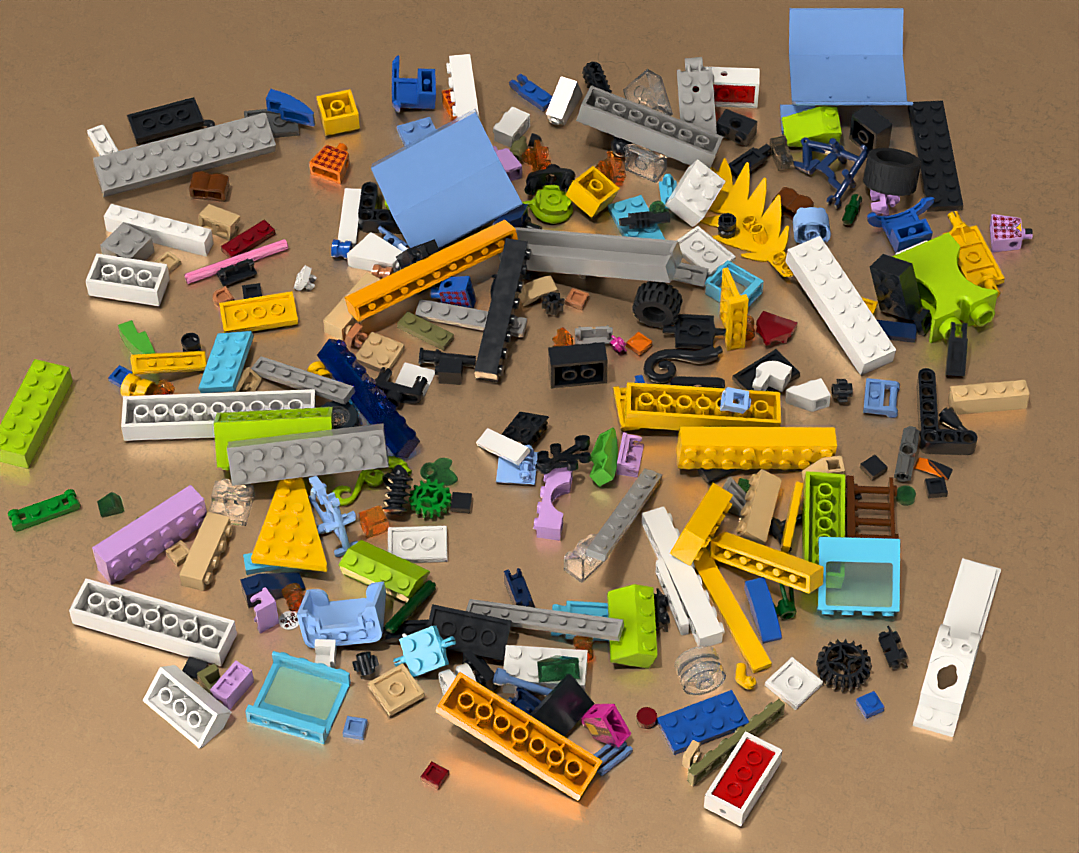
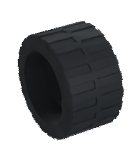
M873 149L868 152L863 183L871 190L886 195L905 196L913 194L917 188L921 161L914 154L900 149Z

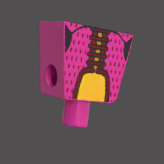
M595 704L581 719L582 725L589 729L595 740L618 748L631 735L615 704Z

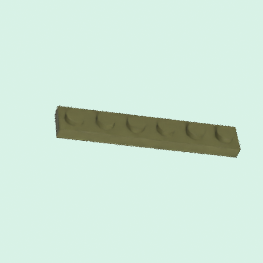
M780 699L774 703H769L763 712L759 715L755 714L744 727L740 726L737 728L734 735L729 739H723L715 750L708 751L701 761L695 762L689 767L687 781L694 786L725 762L745 731L754 736L764 731L784 715L785 703Z

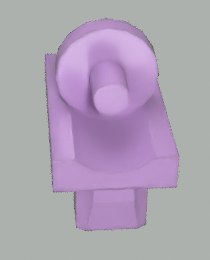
M870 189L871 200H880L879 202L871 203L872 212L875 214L883 213V216H889L888 205L895 207V204L900 201V196L886 195Z

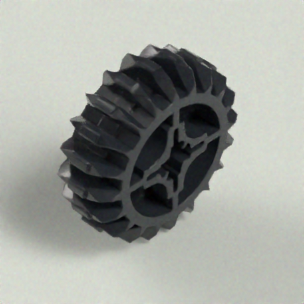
M837 639L835 644L829 642L828 647L823 646L822 651L818 653V660H816L817 673L820 674L822 681L826 680V686L833 685V690L840 687L842 692L844 688H848L851 692L853 686L858 689L860 684L864 685L866 679L870 677L872 669L871 658L867 656V650H862L861 644L855 646L854 641L847 643L846 639L843 642Z

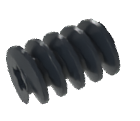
M390 473L393 476L388 477V481L392 484H388L386 488L391 492L385 493V496L389 499L383 502L388 507L382 508V512L403 516L401 512H405L407 509L402 507V505L408 504L404 497L410 496L405 489L411 488L407 482L413 481V478L402 474Z

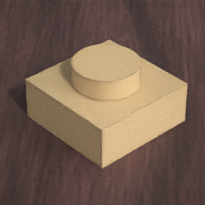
M692 740L683 754V767L689 769L693 763H698L702 754L699 742Z

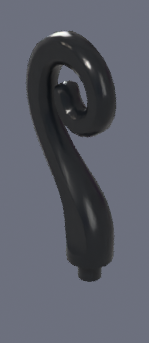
M712 345L697 351L682 349L660 350L647 358L643 368L644 374L655 383H665L675 377L676 366L666 359L705 364L718 359V354L723 353L721 346L714 348ZM660 362L659 368L667 369L668 372L658 374L653 369L654 365Z

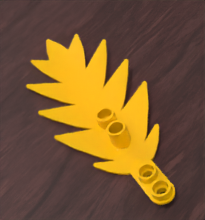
M724 158L718 171L711 167V170L726 182L708 211L719 214H733L737 220L735 226L736 233L732 238L728 239L722 238L719 235L712 237L727 246L753 252L741 254L743 258L760 262L768 261L783 277L794 276L785 262L787 254L784 251L789 238V226H786L780 235L782 217L781 196L777 195L763 215L767 179L763 178L748 199L750 189L749 163L745 164L733 185L731 169L726 158ZM720 215L703 218L700 223L718 228Z

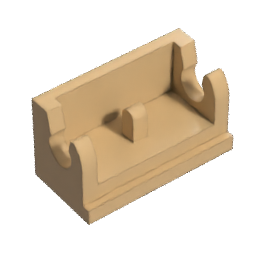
M210 204L199 214V226L211 229L212 234L231 240L239 229L236 224L240 221V215Z

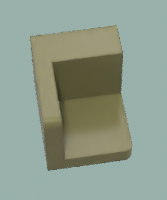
M215 663L197 673L199 685L212 696L213 694L210 689L220 679L219 669Z

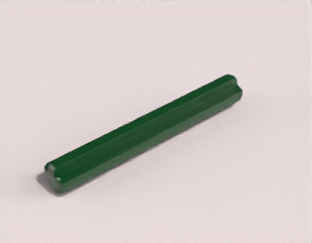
M428 580L385 624V630L394 633L436 590L435 582Z

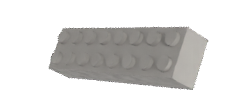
M590 86L576 120L599 131L630 141L635 145H640L651 151L661 153L666 157L679 160L684 164L692 165L698 159L710 169L723 139V136L594 86Z
M384 423L231 441L227 445L232 486L385 468L389 464Z

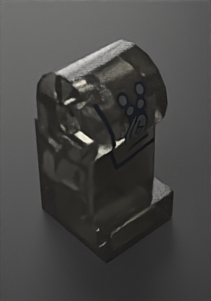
M786 136L770 138L771 156L777 169L781 171L793 168L794 161L787 145Z

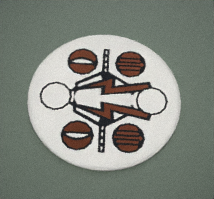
M294 611L282 613L279 617L280 626L287 630L296 628L299 625L297 613Z

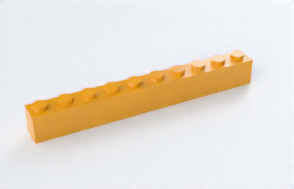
M503 220L344 297L348 311L359 322L503 252L506 238L518 240L516 229L506 220Z

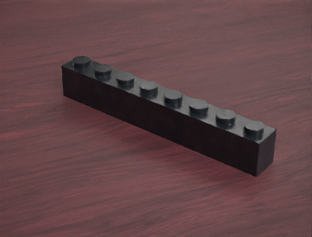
M509 238L505 240L474 373L476 379L498 383L499 376L503 375L504 365L502 363L503 359H507L508 348L506 346L507 342L510 343L512 338L510 329L511 326L515 325L516 320L514 312L515 309L519 308L520 303L518 295L522 293L524 286L522 278L527 274L526 261L530 260L531 257L528 241Z

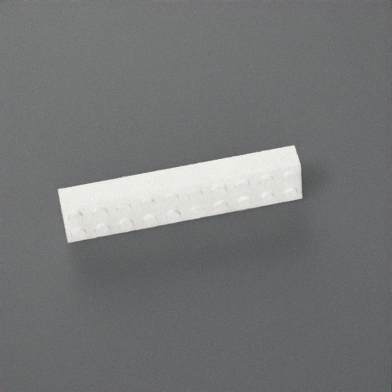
M315 389L123 396L122 433L124 441L215 437L214 420L216 413L316 408Z

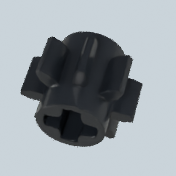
M550 292L547 296H543L542 309H546V314L556 315L560 311L563 312L565 299L560 298V293Z
M837 379V384H832L831 386L832 398H837L838 402H847V397L853 396L852 383H847L846 379Z
M370 651L357 654L356 661H352L354 671L360 672L361 676L374 673L375 666L379 665L377 656L371 655Z

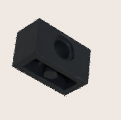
M725 109L716 122V131L723 138L747 147L757 133V121Z

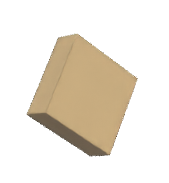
M169 251L155 261V263L167 264L169 274L182 264L181 259Z
M180 540L165 550V552L178 567L186 561L190 549Z

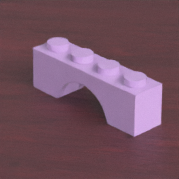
M567 467L555 468L550 473L544 474L543 482L546 483L545 486L541 487L540 491L542 502H538L537 505L539 517L535 518L533 529L537 530V538L558 541L561 539L563 513L556 510L552 503L557 497L570 493L573 471L567 470Z

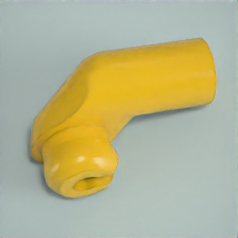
M737 663L736 682L744 689H753L756 685V679L746 675V664Z

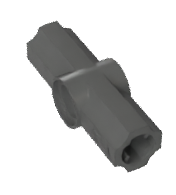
M913 426L903 429L894 478L900 482L911 481L920 431Z

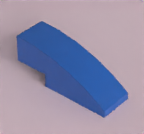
M270 89L266 97L267 111L280 113L282 120L315 126L314 112L307 105L291 95Z
M765 578L745 581L744 591L762 643L782 639L777 614Z

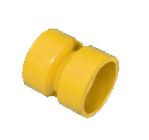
M129 373L122 382L120 393L122 396L155 395L156 383Z

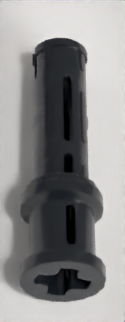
M420 347L419 364L430 363L436 366L439 365L440 357L462 358L463 366L475 368V355L444 353L439 349L432 351L424 350V348Z

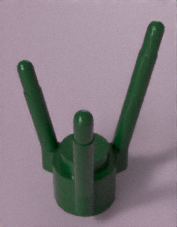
M779 583L783 599L778 602L777 607L774 604L777 617L780 616L782 620H787L794 617L797 612L794 601V589L789 587V601L784 584Z

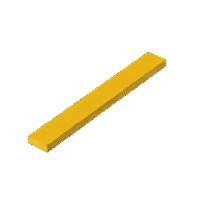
M701 547L704 550L698 561L693 560L697 575H700L703 586L707 590L752 673L754 674L771 667L772 662L714 560L710 558L707 548L703 549Z

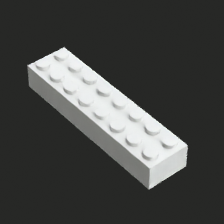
M819 236L788 249L785 262L860 376L893 362L896 353L895 347L822 238Z
M85 579L69 609L73 624L211 664L215 663V665L221 667L237 635L234 620L90 579Z

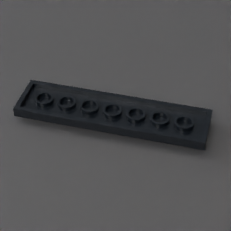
M943 100L913 102V105H908L907 107L916 156L921 161L920 178L924 198L934 197L933 204L927 209V212L963 210V200Z

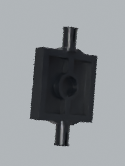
M679 314L674 326L663 325V334H674L675 348L704 349L711 345L713 346L715 336H725L726 329L715 328L713 315Z

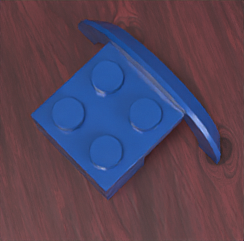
M397 55L392 62V107L398 113H400V108L435 109V69L418 68L417 79L399 78V55Z
M934 197L922 198L914 207L895 215L878 216L871 212L867 216V221L873 227L883 228L895 253L923 241L931 240L933 232L926 218L920 220L918 216L933 204Z

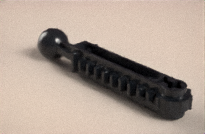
M597 62L587 63L582 71L587 88L594 86L612 93L601 65ZM612 135V152L618 157L628 156L633 150V143Z

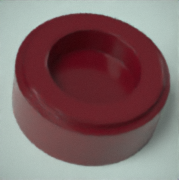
M650 707L641 708L636 715L637 724L646 729L655 726L657 723L656 711Z

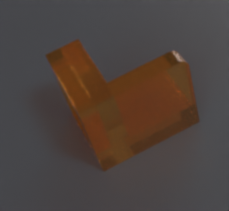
M381 506L358 513L359 523L366 539L388 531V520Z

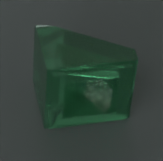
M110 492L97 501L102 518L124 512L122 499L114 492Z

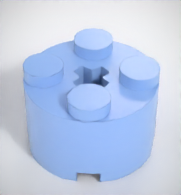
M809 207L797 210L793 217V232L796 243L802 244L819 236L824 242L826 241L827 243L831 236L829 217L824 208Z

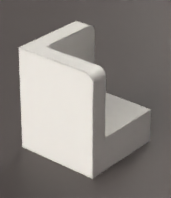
M315 639V663H323L335 669L337 656L336 640Z

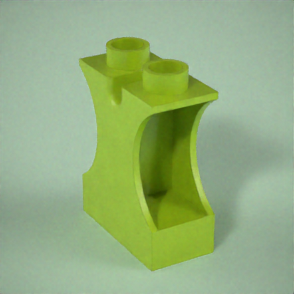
M949 232L892 256L913 263L922 308L930 310L932 316L929 336L930 343L942 338L948 340L951 322L956 324L955 337H957L961 333L962 323L960 320L967 323V326L974 324L983 326L989 323L995 316L997 290L977 286L962 275L958 268L961 247Z

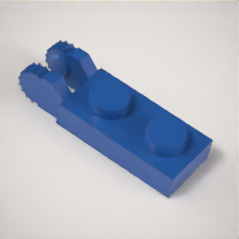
M519 74L516 77L518 82L515 80L509 82L510 87L542 112L548 109L553 96L529 81L526 76Z

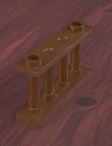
M846 475L845 538L899 539V534H895L894 497L897 496V485L893 484V477H889L888 487L858 486V484L854 483V476ZM857 493L887 495L888 503L858 502L855 499V495ZM858 509L888 511V519L859 518L855 516V511H858ZM855 527H888L889 535L859 534V532H855Z

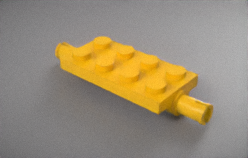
M958 211L949 213L948 219L953 226L949 233L961 247L958 260L960 272L968 281L977 286L997 290L998 298L1001 292L996 285L1003 284L1005 278L977 225L969 227L962 221Z

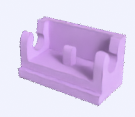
M623 432L617 460V475L638 478L644 444L640 443L642 437Z
M265 587L250 599L251 603L261 600V604H257L254 607L256 614L254 622H257L259 633L279 624L276 601Z
M235 661L210 689L213 697L218 701H222L223 705L230 710L254 683L252 670Z

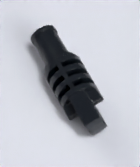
M669 212L628 213V217L619 218V226H629V229L649 228L654 226V224L670 223Z

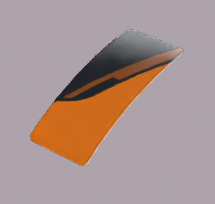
M921 457L917 459L914 469L944 477L945 480H949L953 471L948 466Z

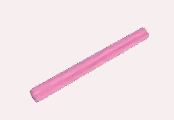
M283 239L185 273V280L190 284L216 275L220 268L230 265L236 266L238 262L244 261L247 258L256 261L288 249V243Z

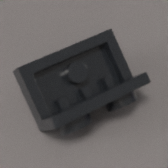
M470 649L463 653L462 664L467 663L470 666L477 683L490 691L501 687L500 685L493 684L495 673L482 657H476Z

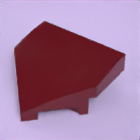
M763 311L756 321L757 328L755 333L764 338L763 343L765 345H771L773 341L787 343L788 337H791L796 330L798 322Z

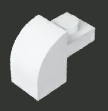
M767 361L760 364L756 368V377L752 388H754V391H766L768 386L783 392L791 379L792 367L778 361Z

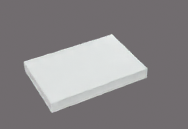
M699 226L676 240L679 242L682 256L691 265L709 268L707 278L709 276L712 277L717 268L727 260L733 263L736 259L735 255Z
M447 526L388 527V552L412 563L447 562Z

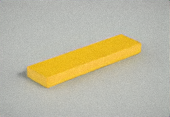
M205 351L136 354L130 357L133 375L204 371L207 365Z
M797 481L792 491L780 551L787 554L791 547L804 486L803 483Z

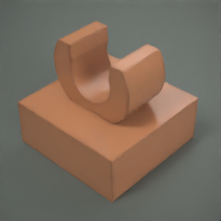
M357 322L346 334L344 345L350 348L354 344L356 347L361 348L362 342L358 339L366 341L368 337L366 333L361 332L362 325Z

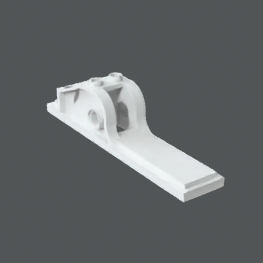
M962 558L943 624L940 625L933 647L913 726L950 737L954 736L1000 576V568ZM949 665H955L958 676L955 685L944 690L939 689L937 685L939 670Z

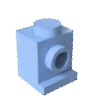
M726 387L722 392L720 411L725 410L744 414L747 409L749 410L751 405L749 391Z

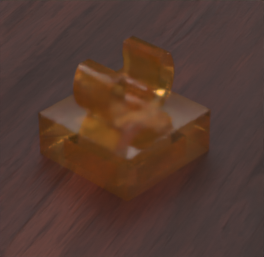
M564 327L557 329V336L552 338L556 345L552 347L573 345V336Z

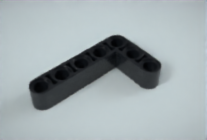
M364 183L361 188L358 210L359 229L365 233H380L378 227L381 226L392 234H402L391 211L388 209H378L379 198L376 183Z
M929 368L921 369L918 373L916 385L920 450L925 454L938 455L973 454L978 438L974 431L938 429L935 372Z

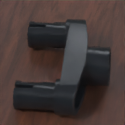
M549 164L546 169L528 174L524 191L527 195L531 193L534 195L537 187H544L546 185H557L562 192L568 191L570 185L575 180V172L571 169L560 168L556 164Z
M382 367L378 377L374 379L371 385V389L374 390L375 394L384 398L383 402L387 407L396 409L400 403H419L428 381L425 377L421 379V376H417L413 387L388 382L392 371L389 368L385 371V367Z

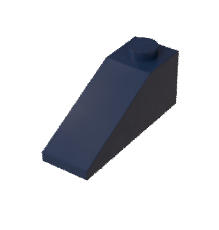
M299 572L259 573L240 579L242 593L248 608L261 604V600L251 603L250 599L265 587L274 600L306 590Z

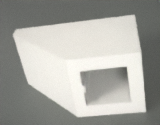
M820 378L786 389L785 401L787 404L814 412L829 407L831 395Z

